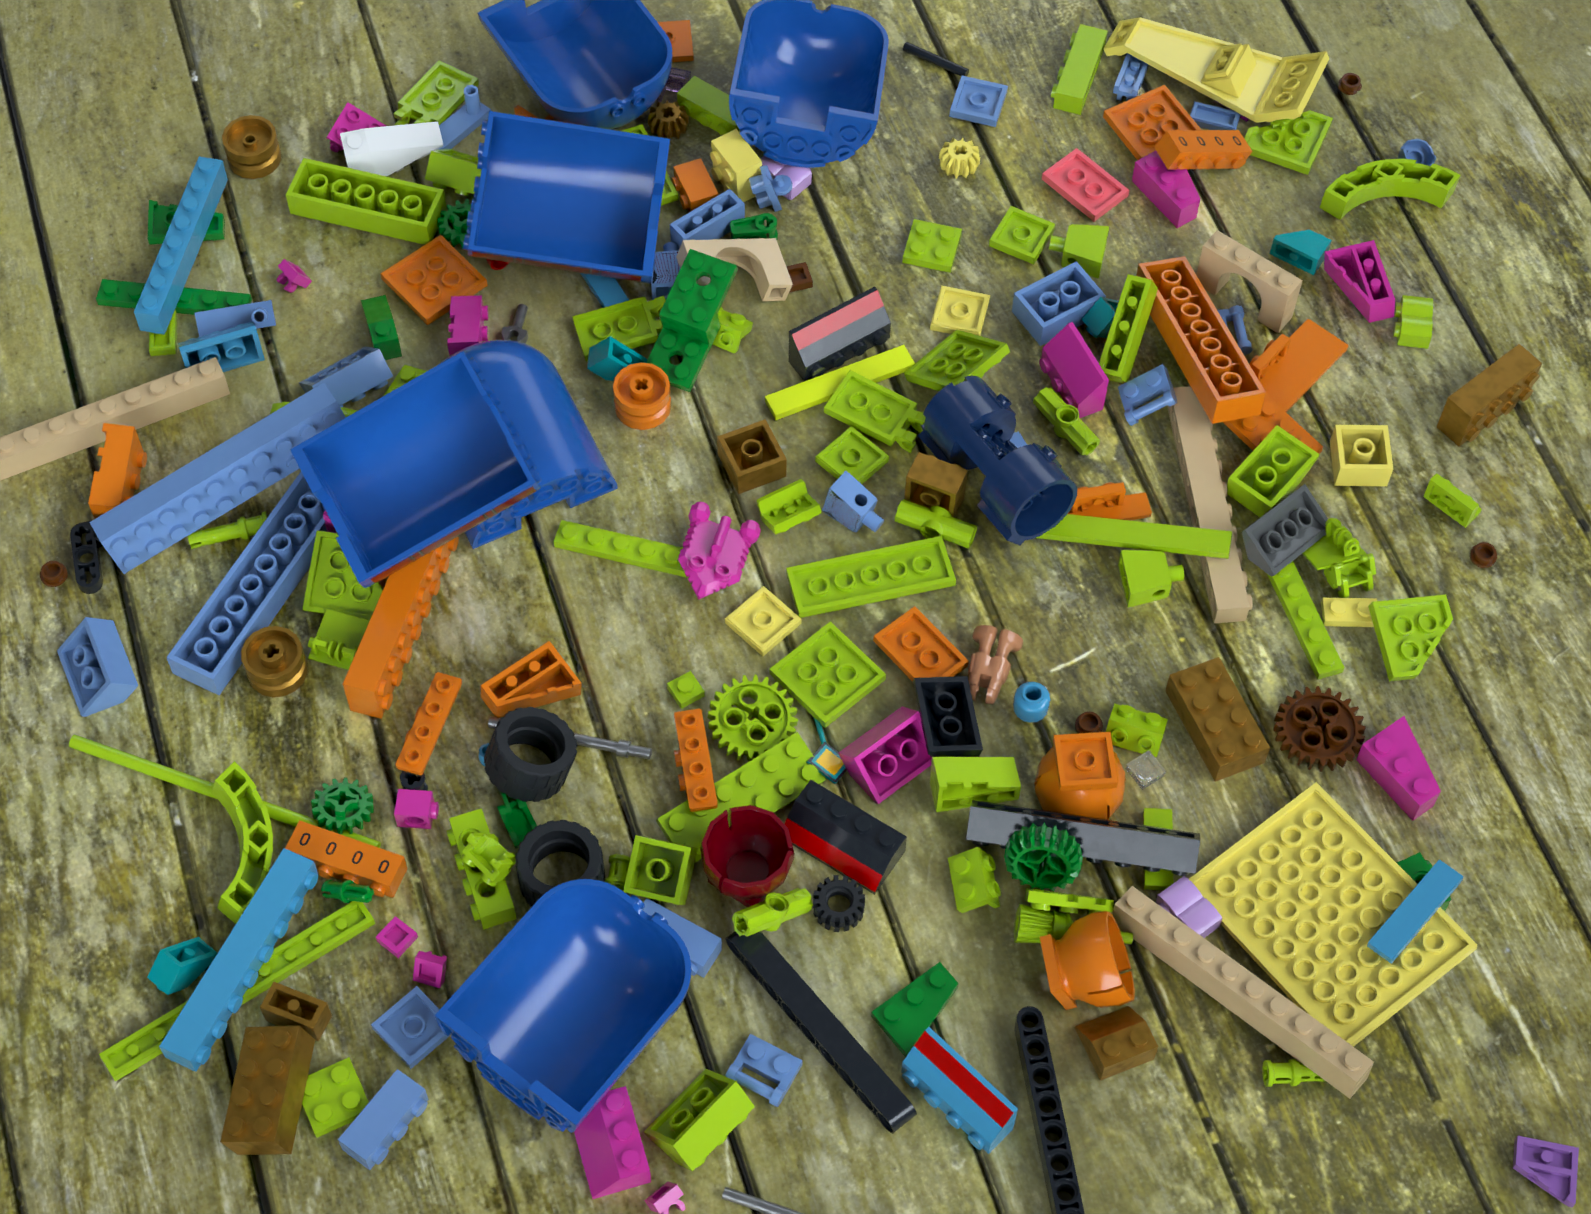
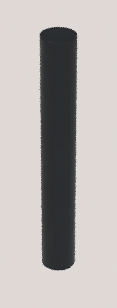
M905 42L903 51L959 76H968L969 69L909 42Z

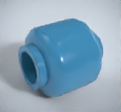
M1037 682L1021 684L1015 692L1013 709L1016 716L1022 721L1033 723L1042 720L1047 715L1050 705V693L1047 688Z

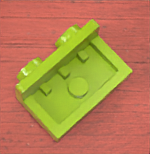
M720 307L718 318L721 327L712 345L731 353H736L741 339L751 332L753 322L747 320L741 314H732Z
M802 479L758 498L756 501L761 521L775 535L786 532L791 527L809 521L822 513L820 504L808 494L806 484Z
M1114 703L1106 732H1111L1112 745L1157 757L1168 719L1161 717L1157 713H1146L1136 710L1129 705Z
M976 847L948 857L956 907L959 912L965 913L987 904L994 909L1000 907L999 897L1001 896V891L998 883L995 881L994 870L996 865L990 854Z

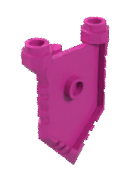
M701 501L696 502L690 509L688 515L690 528H688V535L685 537L682 545L683 549H681L678 557L686 577H689L688 581L692 583L691 586L698 600L740 581L742 568H744V562L747 559L746 555L749 553L748 549L758 540L761 532L759 524L754 520H747L742 523L739 531L729 528L732 520L728 516H722L719 524L709 521L711 513L709 505Z

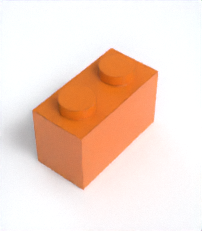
M701 158L673 166L674 177H671V181L676 191L680 193V202L684 210L687 209L688 212H691L719 195Z

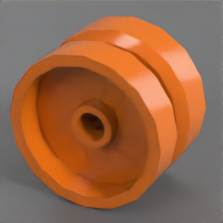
M642 362L630 364L620 370L614 379L613 395L616 415L624 425L632 429L646 430L655 428L666 420L671 409L670 382L667 374L653 364Z

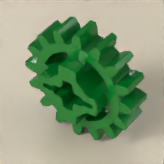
M466 199L464 204L456 200V206L448 204L447 211L441 210L440 212L441 218H438L439 234L448 242L451 240L453 247L461 244L463 249L464 238L468 228V213L471 210L469 199Z
M344 777L342 783L332 779L333 785L329 786L323 783V792L318 790L314 792L315 799L311 800L313 819H317L318 827L326 825V830L332 831L336 829L338 834H342L343 830H347L349 834H353L354 827L362 830L363 821H371L370 814L374 813L373 795L368 793L366 785L359 788V780L356 779L351 784L348 783L347 777Z

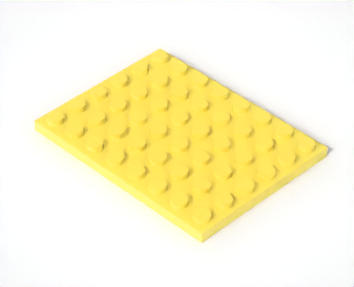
M1317 782L1189 878L1202 896L1222 916L1221 925L1293 1003L1353 1047L1477 949V944L1441 907L1392 964L1367 947L1369 940L1418 884Z

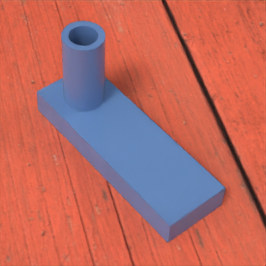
M468 85L464 88L465 105L439 125L443 147L438 150L452 149L479 127L483 120L488 119L491 109L480 102L476 86Z
M272 300L195 312L199 337L250 322L255 324L256 329L276 326Z

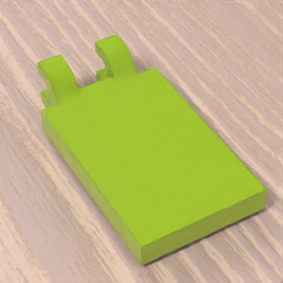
M438 60L398 102V110L394 113V117L399 120L395 123V126L407 125L410 119L415 120L414 124L438 122L440 125L465 101L464 88L468 85L478 87L479 79Z
M643 296L572 316L585 361H588L589 348L609 336L630 349L656 342L663 328L661 320H656V317H660L659 313L666 301L665 297L660 296L647 302L646 297Z
M849 370L824 407L825 414L891 447L896 441L900 447L910 453L916 446L914 440L917 434L907 430L912 425L915 430L921 433L923 431L921 425L924 424L926 419L923 412L916 410V402Z

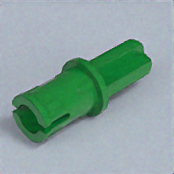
M326 880L321 888V891L330 892L322 893L324 898L340 899L343 903H351L352 901L369 903L374 895V890L369 888V886L355 884L351 880L344 882Z

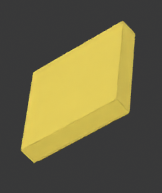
M941 285L930 330L952 334L955 330H961L981 336L990 302V295Z
M763 586L725 618V624L761 656H764L801 625L802 619Z

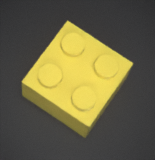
M737 129L712 140L710 157L713 162L711 173L714 179L722 183L724 191L731 189L743 202L756 197L752 192L749 178L761 175L760 167L762 166V161Z
M1335 425L1330 440L1334 485L1387 486L1393 472L1388 425Z

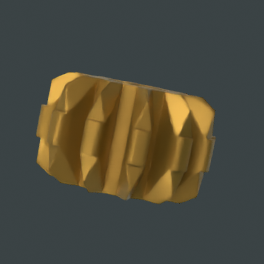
M666 100L664 104L657 102L656 107H651L647 119L652 135H657L661 138L671 139V137L679 139L680 134H686L689 116H687L684 106H679L677 101L669 103Z

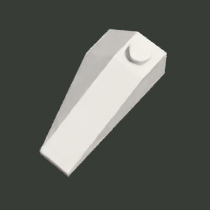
M438 122L364 128L340 133L348 168L386 177L394 172L401 171L415 160H420L429 155L431 150H438L443 147Z

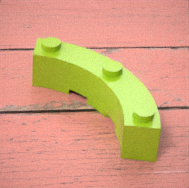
M1413 159L1373 161L1358 166L1355 171L1347 175L1344 173L1332 182L1324 192L1320 209L1341 220L1350 210L1364 202L1392 196L1415 198L1442 208L1454 193L1461 175L1437 164H1432L1431 166L1416 163L1417 160Z
M234 761L214 781L211 793L221 802L230 815L239 840L240 858L238 871L227 890L221 895L217 909L236 924L268 874L273 852V834L268 809L257 792L255 783Z

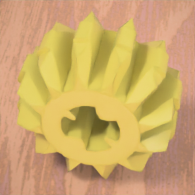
M963 137L960 141L952 138L951 142H945L939 152L941 170H946L947 176L954 174L956 179L959 175L967 178L969 174H975L980 164L978 146H974L972 140L965 142Z

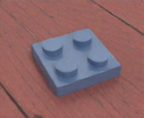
M961 76L950 108L949 117L996 127L1007 95L1008 86Z
M418 986L371 1024L372 1029L410 1069L449 1037L443 1033L435 1018V1014L440 1009Z

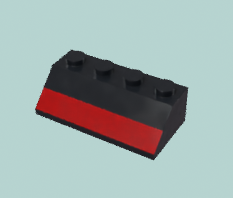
M876 287L789 331L788 362L803 381L823 375L824 372L834 367H840L845 361L864 354L868 349L881 345L890 338L891 322Z
M813 780L808 782L797 797L784 823L789 829L793 846L841 875L848 876L849 880L852 881L854 879L859 886L861 885V887L874 895L906 850L907 836Z

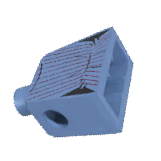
M674 242L664 244L663 252L655 253L651 279L652 300L660 296H664L667 299L680 271L676 258L679 251L678 245Z
M847 471L829 488L822 511L851 531L858 532L863 525H866L873 532H876L884 522V519L874 512L878 501L877 498Z

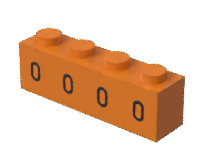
M1167 130L1154 147L1168 170L1238 169L1246 163L1247 158L1253 152L1239 130Z
M300 820L285 849L314 861L318 875L327 879L334 877L342 880V882L351 880L355 884L367 885L374 890V895L378 897L386 895L394 898L408 869L405 857Z

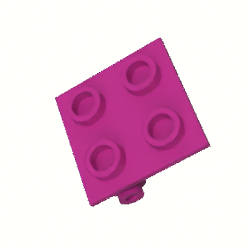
M347 102L326 138L330 140V149L333 152H339L343 150L340 133L364 128L385 127L386 125Z

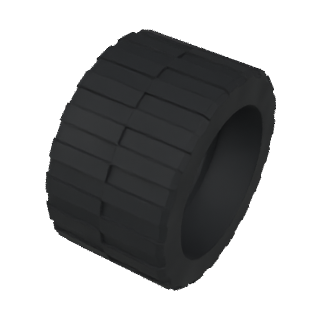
M520 707L514 711H509L498 721L485 752L484 764L486 774L489 776L491 783L500 792L507 794L508 797L524 802L547 800L560 791L577 754L575 734L564 720L545 709ZM527 744L536 747L548 756L551 763L546 765L528 763L516 756L509 746Z
M552 820L545 824H540L534 827L531 832H528L518 846V852L515 857L516 871L521 893L530 907L546 892L555 887L539 881L533 874L537 864L550 854L570 852L579 855L588 864L585 873L579 879H593L604 882L603 854L598 839L588 828L581 826L577 822Z

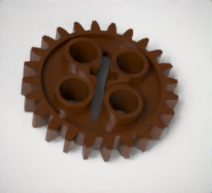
M1317 686L1315 692L1312 693L1308 687H1305L1303 695L1298 690H1295L1293 698L1287 696L1284 704H1280L1274 721L1276 723L1273 731L1278 732L1275 741L1282 742L1281 751L1289 749L1288 759L1295 756L1298 758V766L1304 761L1307 762L1308 770H1311L1314 764L1318 766L1320 772L1323 771L1325 765H1328L1329 769L1334 771L1336 763L1343 768L1347 760L1352 762L1355 754H1359L1361 745L1365 740L1363 734L1366 726L1361 725L1364 717L1355 716L1359 709L1358 706L1350 708L1351 699L1340 700L1342 693L1339 692L1333 696L1331 695V688H1328L1325 693H1321L1320 687ZM1324 712L1331 713L1333 716H1328ZM1297 717H1302L1306 721H1300ZM1332 736H1338L1342 740H1336ZM1306 741L1313 742L1315 746L1307 744Z

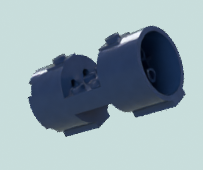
M966 376L964 382L955 386L951 382L932 398L924 410L923 415L926 419L924 424L921 425L923 431L918 436L939 460L960 465L966 470L978 467L986 477L980 490L982 500L977 506L1007 541L1021 546L1025 540L1039 537L1054 528L1068 514L1077 497V486L1063 471L1062 465L1055 459L1058 455L1049 446L1045 445L1042 447L1033 443L1017 448L1010 441L1016 428V413L1010 408L1012 404L1010 400L1001 393L997 396L982 378Z

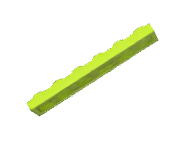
M565 520L560 522L554 539V547L686 577L685 571L678 561L683 547Z
M1294 562L1289 563L1272 577L1268 575L1317 680L1343 673L1345 667Z

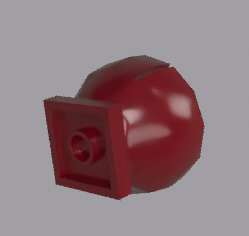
M753 805L730 808V827L727 810L712 820L700 847L703 868L708 878V883L716 887L723 895L732 897L746 907L763 902L766 895L772 893L784 883L795 855L788 827L773 812Z

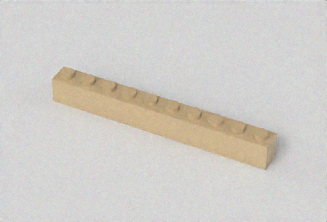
M217 358L198 363L0 437V481L104 442L106 434L102 432L103 423L135 426V429H139L229 395L230 391Z
M1191 386L1176 387L1173 389L1177 398V404L1171 407L1167 405L1192 525L1196 528L1232 531L1229 559L1199 556L1213 623L1246 621L1249 610H1252L1251 594L1246 592L1247 574L1245 571H1242L1240 565L1242 564V552L1240 548L1236 547V526L1231 525L1232 507L1230 503L1227 504L1225 498L1227 497V485L1225 481L1222 482L1221 480L1222 463L1216 457L1217 440L1212 438L1211 435L1213 424L1207 417Z
M1132 886L1114 904L1112 915L1120 930L1133 933L1135 941L1349 1099L1367 1080L1374 1061Z

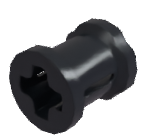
M402 771L400 782L403 789L428 791L424 772L422 775L416 776V774Z

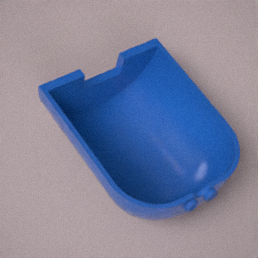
M503 0L478 12V17L489 35L541 106L558 122L610 130L622 127L641 116L653 105L669 78L672 66V45L670 39L640 0H541L529 7H526L525 0Z
M762 0L754 4L745 16L729 95L731 117L740 129V135L750 146L755 145L758 149L762 150L764 156L782 164L795 167H824L826 163L836 160L842 162L855 155L856 150L863 144L866 145L878 122L889 45L888 35L884 27L876 19L862 11L831 4L825 10H818L812 0Z
M492 340L461 349L441 362L443 363L464 351L468 359L474 357L482 371L478 373L481 380L486 379L491 389L494 390L501 403L497 407L500 412L505 411L510 421L513 422L520 434V439L530 452L531 459L542 479L539 482L541 489L465 532L473 549L522 529L521 517L565 499L569 508H573L618 489L609 467L559 372L542 352L518 341Z
M593 879L568 881L546 892L435 1014L436 1021L443 1033L447 1036L450 1033L452 1034L451 1038L456 1043L454 1045L456 1050L466 1061L472 1062L475 1060L477 1068L482 1072L480 1075L494 1088L535 1119L540 1120L544 1116L551 1128L561 1132L567 1129L570 1133L579 1127L677 1011L686 997L691 980V960L688 949L677 932L668 925L667 920L657 912H654L652 916L643 911L644 903L635 895L629 896L609 883Z

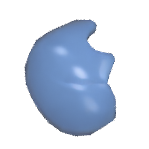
M1418 138L1407 140L1400 148L1398 154L1399 159L1417 160L1416 163L1428 166H1431L1436 161L1432 147L1426 141Z

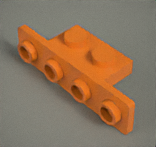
M1109 482L1102 486L1078 488L1075 503L1068 514L1130 521L1151 517L1152 511L1145 492L1125 495L1126 489L1123 482Z
M440 672L435 674L422 706L416 712L414 724L406 734L404 746L396 762L397 769L416 775L423 774L462 686L461 678Z
M699 708L675 712L674 718L679 750H674L676 767L682 766L683 774L678 775L680 791H686L691 812L717 808L718 803L702 710Z

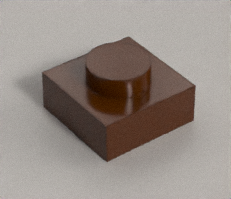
M806 262L786 266L793 283L790 292L813 287V280Z

